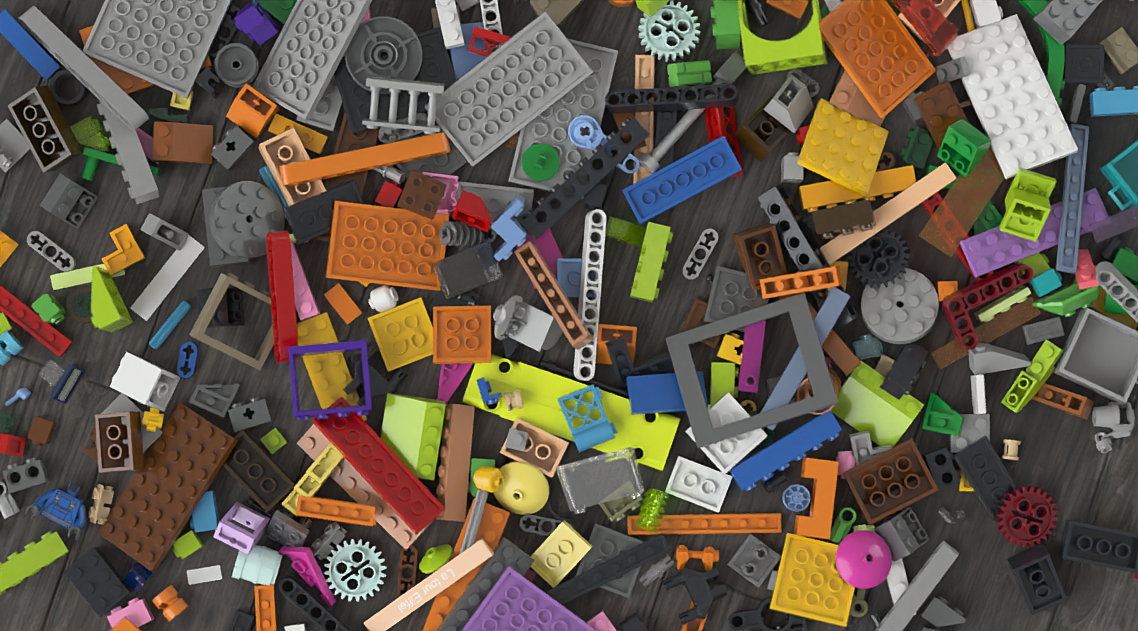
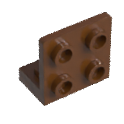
M411 170L396 207L433 220L447 184Z

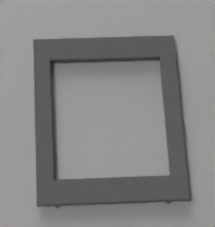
M805 293L665 338L697 448L717 444V442L838 404ZM789 312L814 396L713 429L689 345Z

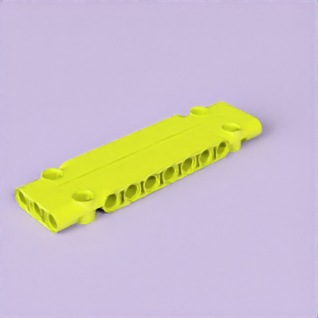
M491 354V363H475L462 403L497 414L514 422L518 418L547 433L575 442L558 399L586 388L588 385L521 362L517 363ZM502 362L510 364V370L506 373L501 372L499 369ZM484 378L485 382L489 381L492 392H489V396L501 393L502 397L498 398L499 402L495 409H489L487 402L483 403L477 379ZM519 389L523 408L516 407L508 411L504 393H513ZM592 390L584 393L581 400L591 404L594 399ZM600 390L603 398L599 400L609 424L614 423L617 433L614 434V439L592 448L663 471L680 418L664 412L654 413L656 418L653 422L649 423L645 420V414L631 415L629 399ZM569 399L563 403L566 409L574 411L577 401ZM580 403L576 413L586 417L590 407ZM592 408L588 418L596 421L603 417L599 410ZM574 415L571 422L573 428L581 427L585 419ZM635 448L642 449V458L635 459L632 452Z

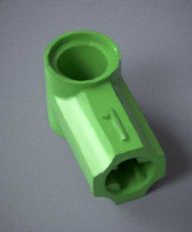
M842 506L838 510L837 517L831 528L830 540L838 544L847 536L852 523L856 520V512L851 507ZM846 510L852 513L849 520L842 519V513Z

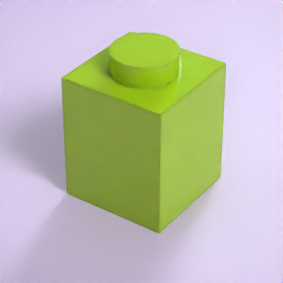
M191 530L173 543L174 547L172 550L178 558L181 556L182 559H185L204 547V544L197 533H195V530Z

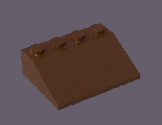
M912 438L843 473L867 525L939 490Z

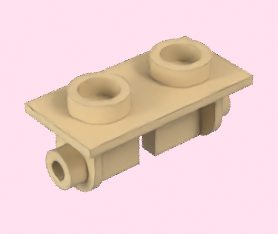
M98 484L97 488H94L93 507H90L88 514L90 522L96 524L98 520V524L104 525L105 521H107L106 518L109 515L110 508L104 507V503H112L113 487L105 486L104 489V485Z

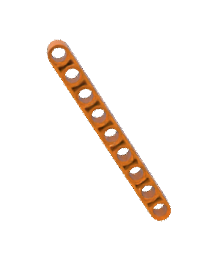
M445 132L435 135H427L280 166L279 170L282 184L284 187L442 155L451 152L448 136Z

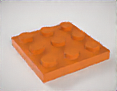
M491 306L433 307V364L491 363Z

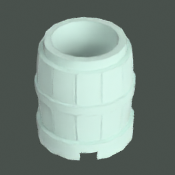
M255 545L249 554L239 550L232 578H242L254 584L274 585L282 555L278 551Z

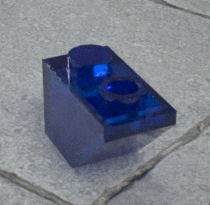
M164 557V559H163V561L161 562V564L159 565L158 569H159L160 566L163 564V562L166 560V557ZM137 562L130 569L123 582L139 593L156 572L150 571Z

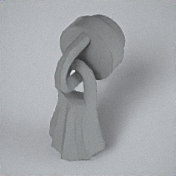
M1112 431L1109 434L1098 432L1095 435L1098 451H1101V453L1111 451L1112 442L1110 439L1130 436L1131 431Z

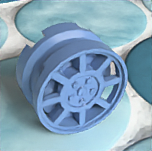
M790 485L783 492V503L789 510L802 511L810 503V493L802 485Z

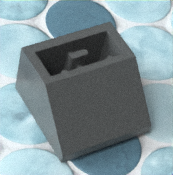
M60 173L40 206L79 229L98 196Z
M911 507L904 509L874 528L876 533L888 544L894 562L911 554L930 540Z

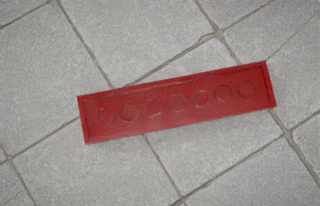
M340 397L328 408L350 407V405L343 397ZM349 413V417L338 418L337 415H329L330 418L318 419V416L313 419V424L415 535L445 511L442 504L360 416H357V413Z

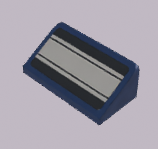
M68 364L52 392L51 398L66 404L85 371L74 364Z

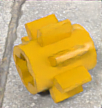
M150 407V412H144L142 425L147 426L146 431L156 432V428H162L164 414L159 413L160 409Z

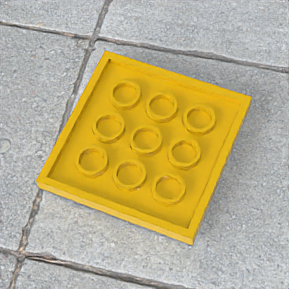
M821 98L818 101L797 164L866 196L889 131L869 121L860 120Z
M787 533L770 609L846 627L855 587L848 584L838 572L836 551L839 545Z

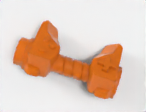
M679 545L676 548L677 569L684 568L689 558H700L703 561L705 570H712L713 562L719 561V550L707 547L704 548V551H690L687 546Z

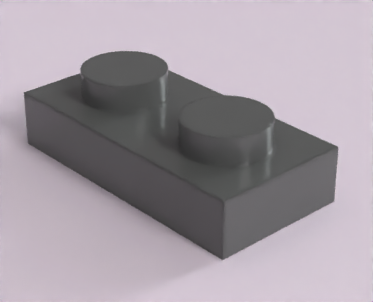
M965 56L935 67L939 84L945 80L951 83L970 75Z

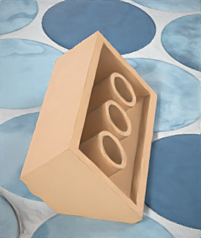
M294 128L259 144L258 149L288 206L326 191L321 180L287 187L283 186L279 170L280 166L310 160Z

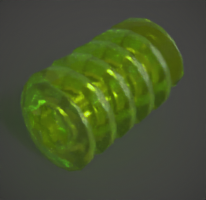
M648 489L645 492V498L643 499V505L640 508L641 512L638 515L639 519L636 521V525L643 530L655 532L656 529L654 527L661 526V523L656 520L663 519V516L658 513L665 512V509L661 506H667V502L663 499H669V495L658 489Z

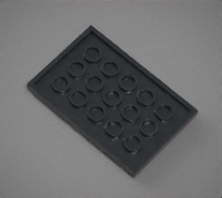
M440 27L416 34L421 43L423 59L420 71L414 81L445 84L444 90H446L456 82V78ZM382 52L380 57L382 59H386L388 57V54L386 52ZM343 56L334 76L352 134L371 129L367 128V125L362 124L364 118H369L372 92L356 83L347 69L345 56ZM401 90L399 92L396 121L408 117L409 90ZM420 92L418 94L416 114L428 112L424 107L429 103L430 96L428 92ZM379 94L377 119L389 120L391 94Z

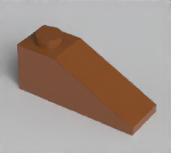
M1046 383L1043 384L1032 398V400L1086 420L1094 403L1087 397Z

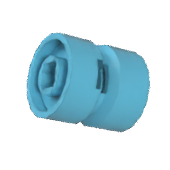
M9 330L0 335V365L2 366L11 360V355H16L24 349Z

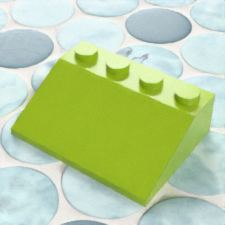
M94 266L92 267L91 312L93 316L91 320L95 327L115 332L133 323L109 272Z
M860 361L861 365L852 371L841 385L837 399L838 404H835L830 411L859 432L868 430L870 439L879 446L890 444L893 448L924 404L910 394L907 396L904 394L898 400L881 389L880 385L885 377Z
M387 393L380 438L417 478L434 480L446 406L445 401Z

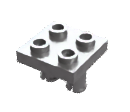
M284 508L282 513L277 510L265 534L271 540L277 541L285 547H302L310 531L308 528L312 525V521L308 519L305 523L307 517L302 516L297 523L292 520L294 515L291 512L288 514L289 510Z
M749 534L727 565L759 588L781 556Z

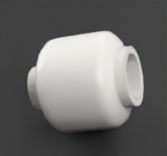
M382 285L371 291L369 304L372 309H376L380 313L396 306L399 299L398 294L393 287Z

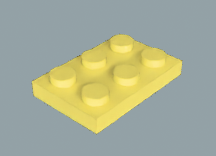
M564 520L533 553L531 558L534 559V562L530 567L554 588L592 548V545Z

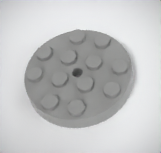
M904 268L906 274H899L901 280L898 278L894 279L895 284L889 281L888 287L881 284L880 289L877 288L876 284L872 288L867 284L862 294L861 313L867 328L876 337L888 343L907 344L917 341L931 330L937 319L939 302L934 286L923 274L909 268ZM902 302L904 305L899 308L896 306V303Z

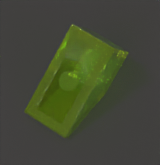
M610 216L605 230V237L641 247L646 229Z

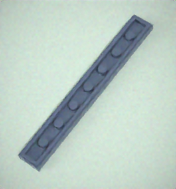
M1071 123L1069 131L1078 151L1066 156L1056 271L1075 274L1078 262L1089 126Z
M836 287L832 288L813 321L821 346L850 298L848 294ZM800 347L796 350L761 413L789 404L807 372ZM776 424L767 426V428L774 430Z

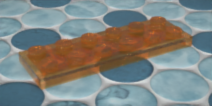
M991 145L986 156L968 177L960 173L919 234L920 238L950 258L1005 178Z

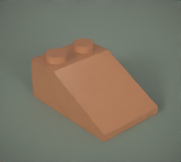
M844 70L829 103L860 120L869 121L881 127L885 117L880 118L847 71Z

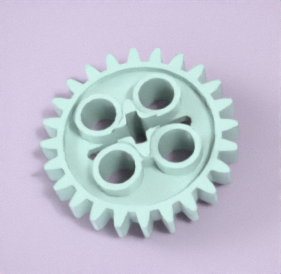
M671 0L670 5L666 3L652 17L644 13V18L640 19L642 25L638 28L641 31L639 38H644L641 41V45L647 44L645 51L652 50L651 56L657 53L658 60L662 56H665L666 61H668L669 57L676 61V56L683 59V53L690 55L689 48L694 50V43L699 42V38L696 36H700V31L697 30L700 28V24L695 23L698 17H692L693 10L687 12V5L681 8V2H678L675 6L673 0ZM668 15L672 19L670 21H665L662 19V17ZM685 26L687 30L680 31L678 27ZM654 30H658L661 32V34L655 36L651 32ZM670 40L675 41L676 45L669 46L667 42Z
M352 539L351 545H349L347 541H344V547L338 544V551L331 550L334 555L333 557L327 556V559L331 562L324 564L325 567L329 568V571L324 572V574L330 576L326 582H332L329 589L335 587V595L339 592L342 593L341 599H344L347 595L349 601L355 597L356 601L359 602L360 596L367 600V593L374 596L373 589L380 590L377 584H384L380 578L386 577L382 570L386 569L387 566H381L385 559H379L382 552H374L376 546L371 549L369 548L370 542L362 545V539L359 540L358 544ZM359 551L362 553L363 559L361 562L353 560L354 552ZM366 560H370V563L358 571L359 575L355 573L346 580H341L343 576L353 570L352 566L357 567ZM339 563L346 564L347 571L345 573L338 572L337 565ZM366 567L373 569L374 575L372 578H367L364 575ZM351 578L358 581L356 589H351L348 586V581Z

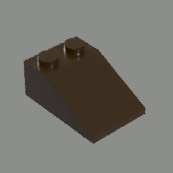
M776 93L733 135L760 162L791 132V130L764 110Z

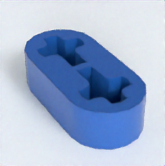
M186 342L180 348L177 372L183 378H190L195 373L199 353L196 344ZM191 345L194 353H191L190 358L187 359L188 354L184 350ZM186 361H189L188 368H191V372H187V375H184V371H181V368L186 366Z

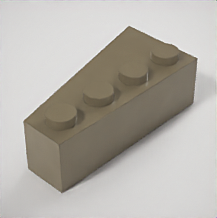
M530 0V5L537 17L546 11L559 27L585 0Z

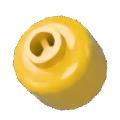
M482 466L474 474V483L477 488L487 492H496L502 487L504 482L501 471L495 467Z

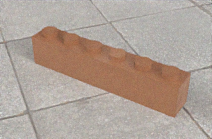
M529 241L515 250L514 253L571 345L579 350L593 341V337L537 247Z
M446 404L444 427L441 432L443 443L440 448L441 465L438 469L440 478L436 490L438 501L445 508V511L436 520L465 522L475 406Z

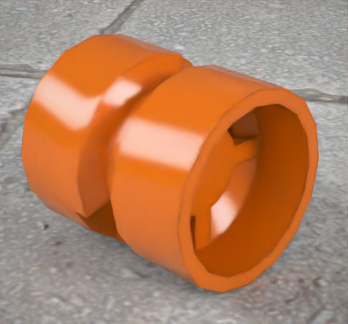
M172 585L152 600L158 609H163L162 614L169 622L188 607L183 598L177 597L178 592Z

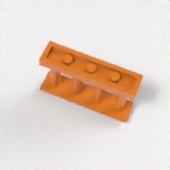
M298 495L296 515L367 526L376 525L377 522L374 519L376 507Z

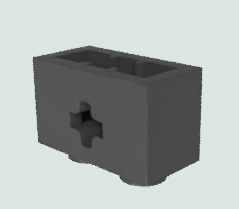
M237 126L235 128L231 127L226 132V138L222 142H217L213 146V152L211 153L229 171L256 144ZM228 145H234V147L236 148L235 151H229L230 148L228 147Z
M260 396L250 399L251 403L243 405V402L232 405V409L228 410L234 432H240L241 430L272 422L273 418L267 399H262ZM249 408L251 411L255 412V414L252 415V419L250 417H246L245 415L246 413H248Z

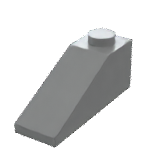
M978 343L976 348L968 350L969 367L974 375L1031 366V362L1025 354L994 345Z

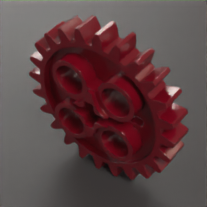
M1021 485L1020 491L1013 488L1014 494L1007 492L1008 499H1001L1004 505H998L1001 509V512H996V515L1000 517V519L996 520V523L1000 524L998 530L1003 532L1001 535L1007 538L1008 542H1013L1017 547L1021 544L1025 548L1027 543L1030 547H1033L1034 542L1039 545L1041 538L1047 540L1046 534L1052 535L1050 528H1056L1053 524V521L1058 520L1057 517L1053 516V514L1058 513V510L1053 508L1056 506V503L1051 501L1052 497L1047 495L1046 491H1041L1037 486L1033 489L1031 485H1028L1026 490ZM1025 501V505L1019 508L1020 502ZM1042 507V511L1036 514V510ZM1015 510L1027 516L1031 515L1035 519L1042 520V522H1036L1028 517L1023 518L1019 514L1012 513V511ZM1018 518L1017 524L1012 526L1013 520ZM1035 524L1034 530L1029 532L1030 526Z

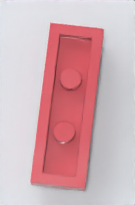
M1079 249L1077 272L1075 276L1080 289L1099 286L1088 249Z

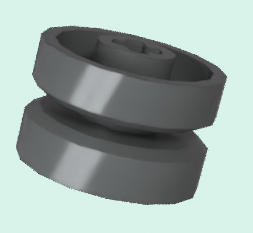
M231 43L224 46L217 53L215 70L221 80L228 86L243 88L246 83L251 85L257 79L259 61L254 52L247 46L240 43ZM237 62L240 65L238 68L235 67V63Z

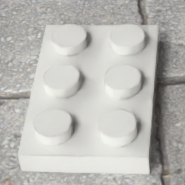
M678 456L665 492L719 513L732 476L724 475L722 472Z

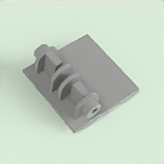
M8 119L0 125V167L5 173L30 150L24 136Z

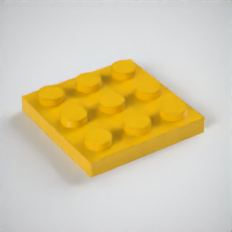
M421 297L368 318L388 372L433 355V326Z

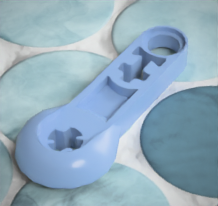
M581 115L571 121L568 134L570 140L575 145L582 148L595 149L599 144L604 146L608 142L607 136L603 134L598 122L588 115ZM587 127L589 129L587 130L589 131L588 135L581 136L580 133L582 131H580V128ZM614 145L608 146L607 154L612 156L611 150H616L617 147ZM629 153L622 160L621 164L616 166L626 173H635L639 169L640 163L635 156ZM629 159L635 162L633 170H628L625 166L626 161Z

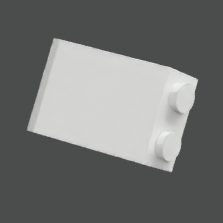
M126 352L116 374L112 378L110 387L145 405L164 412L181 377Z

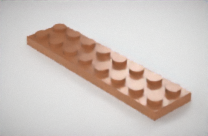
M314 424L297 442L314 461L330 443ZM345 457L331 473L330 477L358 504L376 507L374 519L406 550L411 547L429 526L427 525L415 535Z

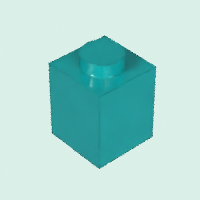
M1053 268L1030 281L1038 297L1062 286L1060 282L1062 278L1059 272L1054 271Z

